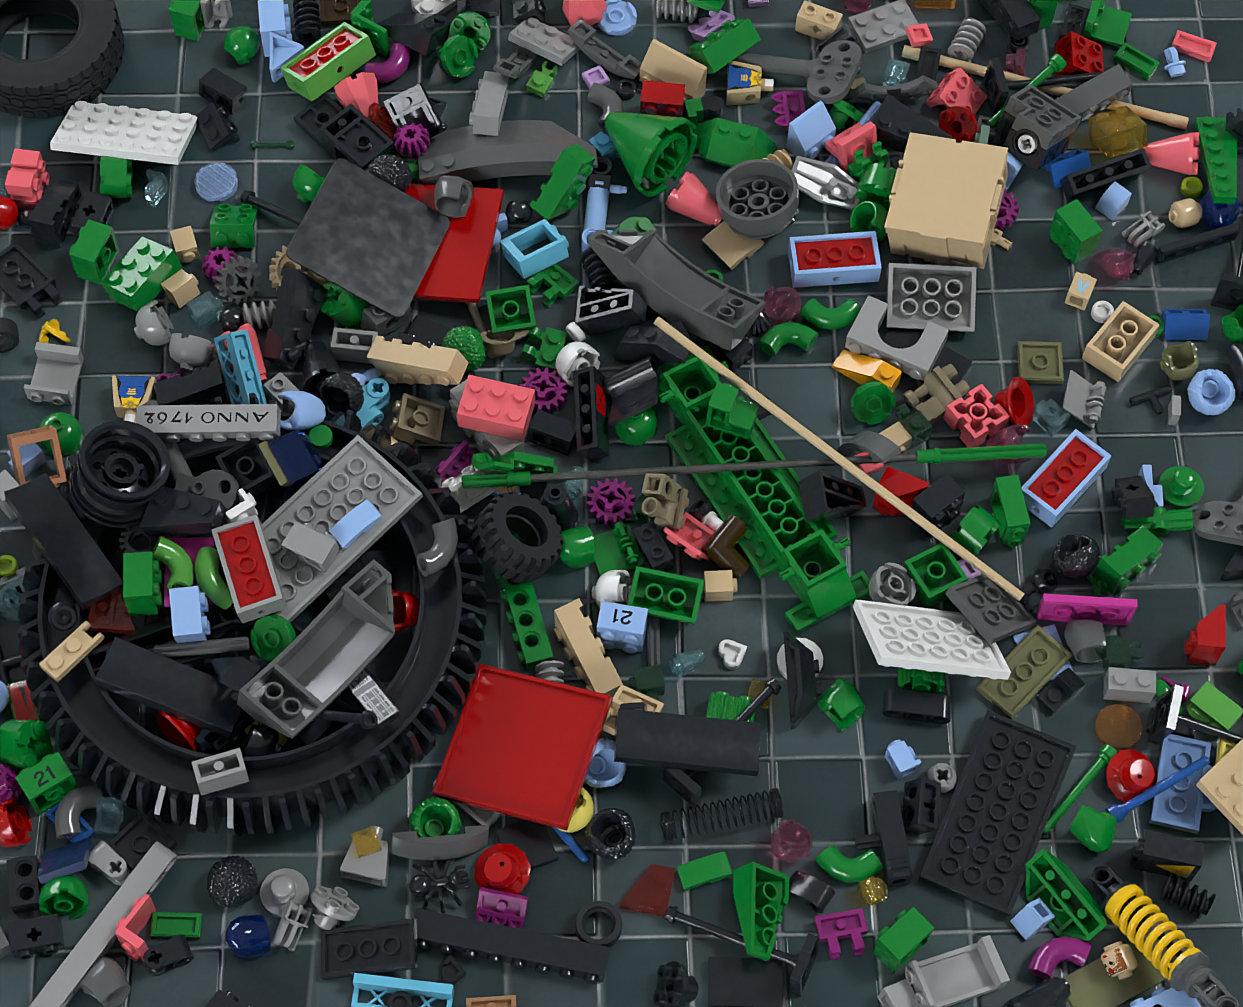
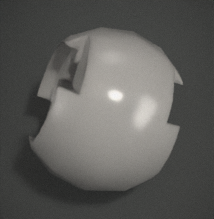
M937 763L927 772V779L941 783L940 793H946L956 785V772L947 763ZM938 775H939L940 777L943 776V775L946 776V779H945V780L942 779L941 781L938 780L937 778H938Z

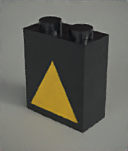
M1146 831L1142 839H1138L1137 846L1133 847L1131 860L1135 861L1134 869L1164 876H1169L1172 872L1171 877L1173 878L1178 875L1182 880L1192 881L1202 867L1205 843Z

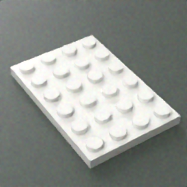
M77 101L75 105L70 107L52 138L50 146L51 150L178 165L198 126V117L189 113L177 114L165 110L152 111L147 108L135 109L127 106L117 107L109 106L105 103L92 104L85 101Z
M855 600L853 609L878 665L919 669L928 672L937 671L948 674H963L971 677L980 676L991 679L1008 680L1011 674L996 642L989 645L960 612Z

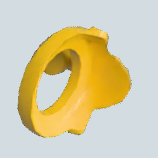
M52 319L49 322L46 321L39 335V342L48 343L49 338L46 335L49 332L66 343H69L71 340L66 337L65 332L60 331L57 319Z

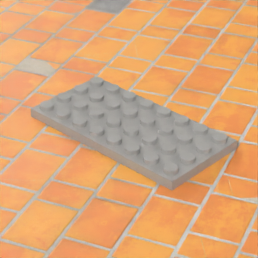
M359 435L348 443L262 524L288 608L274 614L284 617L290 623L423 497L422 493ZM365 500H369L383 516L368 533L363 532L348 548H343L337 541L340 550L326 573L286 554L281 546L295 521L304 524V522L308 523L321 534H324V532L331 534L329 530Z

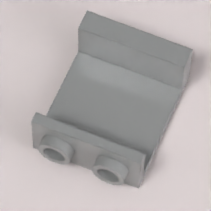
M36 342L35 352L38 357L31 384L24 385L27 398L34 402L47 401L56 405H72L84 361L81 349L78 347Z

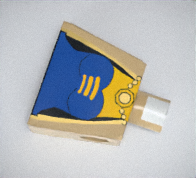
M736 61L729 62L726 106L760 102L761 91L773 92L774 79H762V68L760 66Z
M112 375L114 409L117 417L124 418V421L136 423L137 406H142L144 403L156 398L154 383L157 382L155 377Z

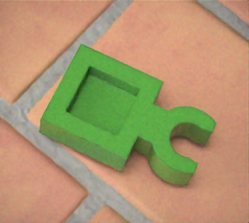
M545 61L542 64V71L535 70L527 82L526 90L545 98L554 84L553 77L558 73V66L555 65L552 70H548V61Z

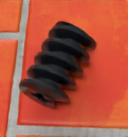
M294 0L295 35L303 41L319 39L321 37L319 4L315 0Z
M591 247L586 249L581 254L580 260L583 263V269L588 278L590 289H595V287H601L603 290L616 288L618 283L615 282L616 277L612 274L613 272Z
M1171 872L1162 888L1160 901L1170 897V906L1177 901L1179 902L1178 910L1181 911L1187 906L1188 915L1193 911H1197L1196 919L1199 920L1203 915L1206 916L1215 900L1216 894L1213 893L1207 898L1208 890L1204 889L1198 893L1199 886L1196 884L1189 889L1190 881L1186 880L1180 884L1181 877L1178 875L1171 880Z

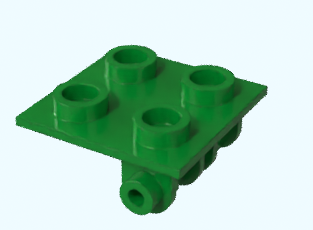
M618 522L614 525V530L594 535V559L600 576L607 571L629 570L636 568V566L644 565L630 525Z

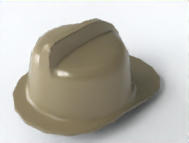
M529 328L493 334L492 329L482 332L480 335L483 342H485L488 357L496 358L512 353L516 340L527 335Z

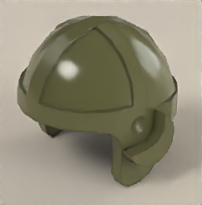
M1187 341L1184 344L1167 346L1161 354V369L1172 380L1180 381L1191 378L1199 366V359L1196 351H1198L1197 347L1191 341Z

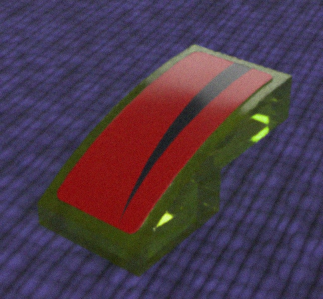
M23 680L7 685L14 720L40 721L37 708L30 697V694L34 691L29 690L26 681Z

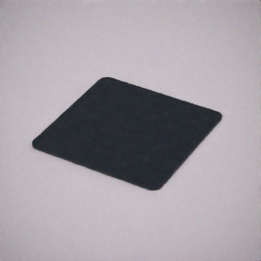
M340 158L335 160L290 242L286 255L295 263L389 315L401 318L406 313L450 226V221L440 212L351 162Z

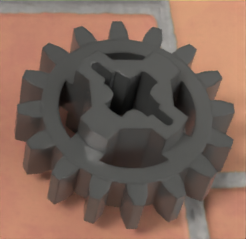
M240 255L237 256V259L229 257V263L222 261L224 267L216 269L220 274L219 276H214V279L219 281V283L214 286L220 290L218 294L225 297V300L228 302L233 300L234 303L239 304L241 299L244 303H247L248 296L255 298L254 290L260 291L256 286L262 283V280L258 279L262 272L256 270L258 265L254 262L251 263L252 260L247 257L245 259ZM237 266H244V268L235 269ZM235 274H236L237 276H239L238 279L240 280L239 282L241 283V285L238 283V280H237V277L235 276Z

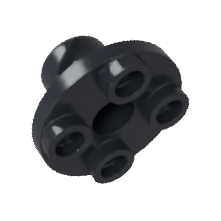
M671 961L666 965L659 966L657 970L656 991L653 995L654 1004L659 1005V1007H680L685 1001L692 1002L696 999L699 991L698 982L694 976L688 974L686 967L682 963Z

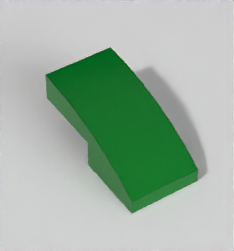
M725 851L676 867L683 888L686 891L707 882L712 884L733 875Z

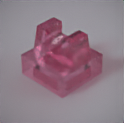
M1017 48L1016 54H1006V71L1025 77L1026 49Z

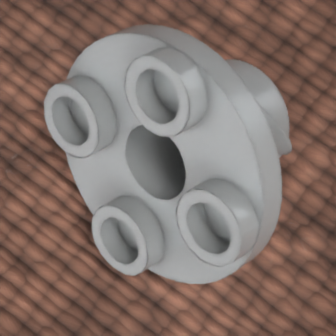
M287 868L276 870L270 873L261 885L260 897L262 904L275 917L281 916L288 900H292L295 905L298 903L302 904L303 908L308 904L310 890L307 880L296 870Z
M317 885L313 890L311 901L318 908V911L312 915L314 916L315 923L320 928L330 930L339 926L340 920L350 921L355 918L359 911V906L347 897L348 893L343 888L335 887L331 889Z

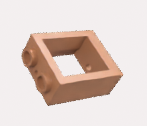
M52 425L7 435L16 482L20 486L28 482L25 481L18 446L49 439L57 475L49 476V478L56 487L61 486L62 482L67 481L57 430Z

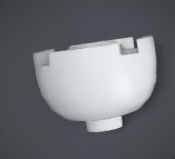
M584 342L569 343L561 349L556 358L555 365L558 375L568 385L574 387L573 371L590 366L598 369L600 366V361H598L599 353Z
M611 570L600 576L596 586L594 585L592 588V598L596 600L599 608L602 601L622 605L628 604L632 587L627 585V579H631L628 571Z

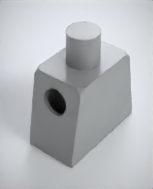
M370 826L367 837L359 835L354 837L340 867L342 878L387 887L390 846L389 842L381 840L382 828Z

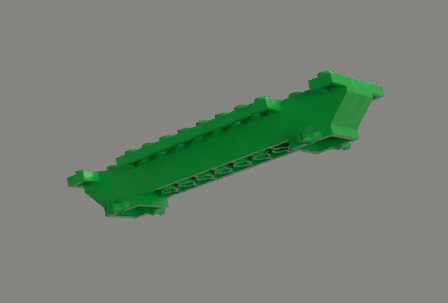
M708 345L701 348L717 360ZM693 353L690 354L685 363H666L660 366L661 376L658 397L662 403L667 402L682 425L666 434L665 439L683 466L786 460L758 418H756L749 440L706 426L709 402L716 383L721 382L718 377L719 373ZM723 361L721 364L724 365L726 368L729 369V367H728V365L726 364V362ZM742 395L737 397V400L746 401ZM689 396H694V397H696V398H695V399H689L688 397H689ZM793 468L689 474L705 499L709 500L712 509L719 519L724 522L729 515H733L743 521L748 527V531L736 545L759 579L780 569L781 572L778 574L783 582L787 580L802 604L785 612V618L796 634L852 605L855 600H861L869 595V578L862 570L849 577L846 570L847 564L840 555V550L851 545L848 538L844 537L837 542H833L837 538L838 533L829 520L805 521L802 500L799 494L798 481H800V478ZM807 571H814L817 574L809 575Z

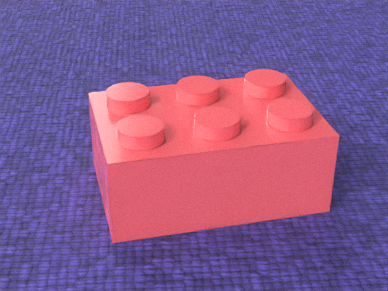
M468 375L457 411L458 427L524 441L535 405V389Z

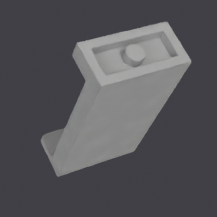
M990 935L982 937L977 943L919 962L916 960L910 961L905 968L906 980L910 985L912 984L915 991V1000L919 1007H948L1002 989L1010 981Z

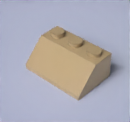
M653 39L641 64L639 81L642 83L645 80L685 84L684 100L701 98L706 89L707 67Z

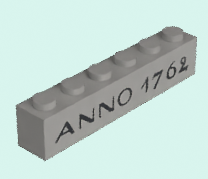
M277 404L137 406L136 423L147 427L158 435L160 439H166L169 442H179L180 439L201 442L204 438H212V440L219 442L226 441L227 438H236L238 441H249L250 438L272 441L273 438H280L281 410Z

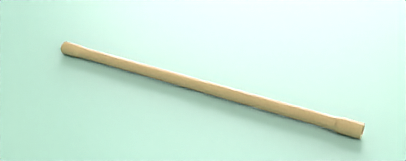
M904 45L902 57L918 61L921 49ZM943 55L940 57L939 66L951 69L961 67L966 73L985 76L987 70L985 66ZM1003 71L1006 82L1032 79ZM1059 85L1036 88L1044 93L1059 97L1073 90ZM1118 100L1112 101L1111 105L1106 108L1164 123L1186 130L1189 120L1188 117L1164 113Z

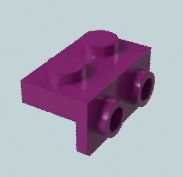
M465 440L452 449L450 457L446 461L443 460L438 465L436 473L441 478V485L446 479L459 476L464 468L471 466L472 456L476 453L469 449L468 442Z

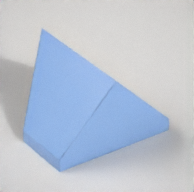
M270 32L271 79L275 83L283 77L280 67L303 52L304 46Z

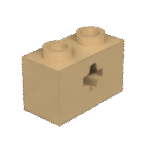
M804 0L797 14L795 31L823 41L841 27L843 14Z

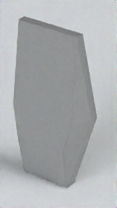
M801 156L796 157L791 171L797 179L799 191L820 203L854 210L860 201L855 195L859 185L857 181L837 165Z

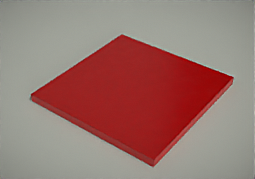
M411 184L405 192L406 194L438 211L434 202L435 185ZM473 188V195L465 217H447L450 221V226L413 299L480 303L505 194L503 189Z
M479 664L473 685L467 696L434 785L433 796L567 831L613 700L612 695Z

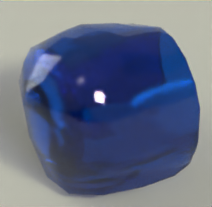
M1211 191L1199 202L1202 208V217L1205 223L1213 230L1231 225L1243 213V207L1237 198L1235 204L1213 203Z
M243 915L230 922L225 931V942L235 956L240 958H256L270 951L271 940L264 915Z

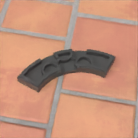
M924 75L913 81L895 86H876L864 82L850 91L849 96L852 100L873 104L875 101L883 102L887 94L902 103L903 99L911 97L917 99L933 92L938 88V84Z

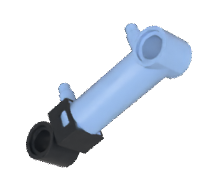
M597 157L598 167L593 168L592 173L589 175L588 197L582 234L583 252L590 247L587 243V238L597 230H605L610 193H627V187L611 184L612 163L606 157ZM607 230L608 234H612L613 230Z

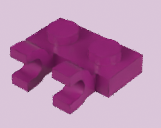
M862 908L814 917L819 943L827 942L830 960L840 959L841 949L838 940L851 937L854 956L864 954L863 949H865L862 935H866L868 929Z

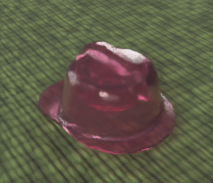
M1113 248L1097 253L1093 260L1103 267L1109 278L1128 280L1129 274L1134 270L1136 254L1125 249Z

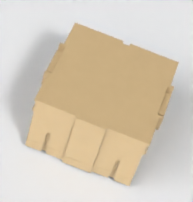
M910 132L903 160H899V168L897 169L891 190L892 195L889 196L890 208L884 226L886 228L885 232L888 234L891 254L903 256L909 254L910 257L921 258L927 262L962 266L968 264L970 267L984 269L1008 178V148L968 141L956 143V139Z

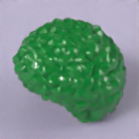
M468 326L452 328V330L447 332L446 337L443 339L442 347L457 349L469 362L465 372H472L481 367L486 355L480 332Z
M432 797L422 800L409 815L410 829L417 832L418 838L457 835L462 826L459 813L454 805L447 800L437 797L435 799Z

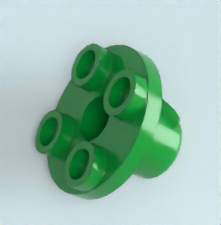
M470 11L463 12L453 19L450 25V37L462 35L471 38L479 52L489 43L491 28L482 15Z
M842 99L832 103L833 106L828 112L836 127V131H840L841 128L845 129V123L849 117L860 122L864 115Z
M1174 466L1165 470L1158 482V485H1162L1163 500L1171 508L1177 510L1196 505L1204 493V483L1200 475L1193 469L1185 466Z

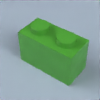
M1208 681L1192 697L1185 708L1192 718L1226 731H1230L1243 714V709Z

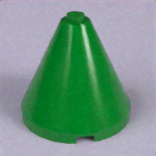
M615 111L608 114L604 121L605 129L636 189L648 197L659 195L667 190L668 186L665 183L672 177L675 179L679 178L688 165L696 147L698 136L693 133V129H696V126L686 118Z

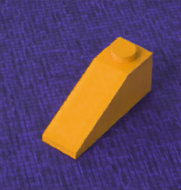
M842 350L831 368L861 385L873 381L882 382L889 386L892 392L899 385L902 374L901 370L883 360L847 350Z

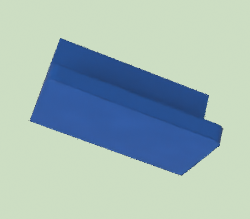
M1078 148L1059 155L1043 166L1044 170L1051 173L1053 187H1062L1060 180L1066 175L1091 167L1089 152Z
M1162 309L1161 318L1165 321L1163 337L1166 340L1208 339L1210 314L1205 309Z

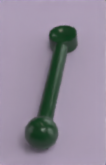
M292 140L286 143H258L257 141H252L250 146L252 149L258 147H287V149L292 150L295 148V143Z

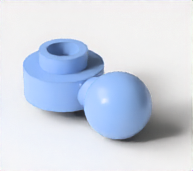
M374 367L361 373H352L351 375L360 382L363 388L365 383L367 384L370 380L380 377L381 373Z

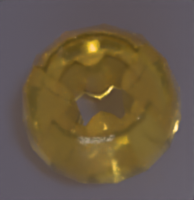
M870 877L859 882L857 893L862 903L873 905L886 899L888 888L883 879Z

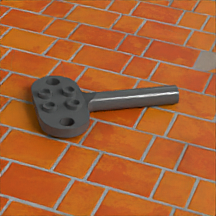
M839 40L825 46L819 57L815 60L743 52L734 61L760 66L762 72L809 77L807 82L809 97L814 102L821 100L824 104H832L840 101L848 94L861 66L863 57L860 46L855 42Z
M151 400L144 403L142 406H153L159 404L157 400ZM161 439L170 455V472L176 484L174 489L219 500L227 510L237 505L239 501V485L232 475L223 470L213 469L194 477L177 442ZM229 481L231 489L228 493L223 494L221 487L223 483ZM177 533V535L173 536L169 534L163 535L167 538H185L192 534Z
M1243 494L1235 502L1211 501L1199 506L1193 512L1194 532L1205 539L1243 546ZM1204 516H1208V517H1209V518L1204 519V520H1201V519H1200V518H1202V517H1204Z

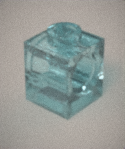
M890 58L882 86H895L906 83L910 63Z

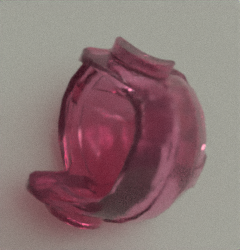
M772 286L766 290L764 310L772 321L779 324L792 322L799 315L801 298L795 289L791 287L774 288Z
M784 819L778 823L780 827L771 836L773 855L787 863H794L802 857L804 860L812 854L810 849L813 847L809 830L793 819Z

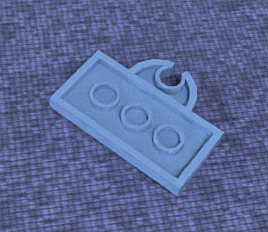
M1174 734L1168 735L1161 743L1155 785L1203 756L1209 758L1211 743ZM1207 765L1154 796L1149 823L1197 834L1200 826L1201 812H1211L1218 809L1196 786L1198 781L1213 766Z

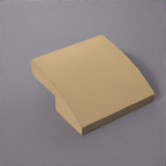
M725 221L702 239L703 243L731 270L746 257L750 258L764 245L761 239L746 238L735 233Z
M621 684L613 697L602 730L615 736V719L621 703L644 702L647 704V711L661 712L664 703Z

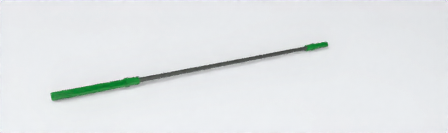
M1044 443L948 449L933 448L929 450H916L915 453L897 454L885 463L916 461L917 464H940V462L1045 457L1047 449ZM870 456L845 457L853 464L880 463L872 461ZM831 458L543 474H530V471H507V473L463 475L461 480L464 489L504 486L509 488L531 485V482L645 476L646 473L671 475L835 466L839 464Z

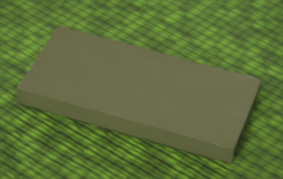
M1037 625L1005 658L1011 671L1008 680L986 677L977 686L976 690L1007 718L1012 720L1061 670L1073 655Z
M1131 942L1126 944L1131 946L1138 963L1137 967L1132 970L1133 975L1131 977L1119 980L1118 976H1108L1101 957L1064 977L1070 985L1071 995L1067 1000L1070 1007H1118L1164 982L1166 978L1162 976L1159 970L1155 969L1152 962L1147 960L1144 954Z

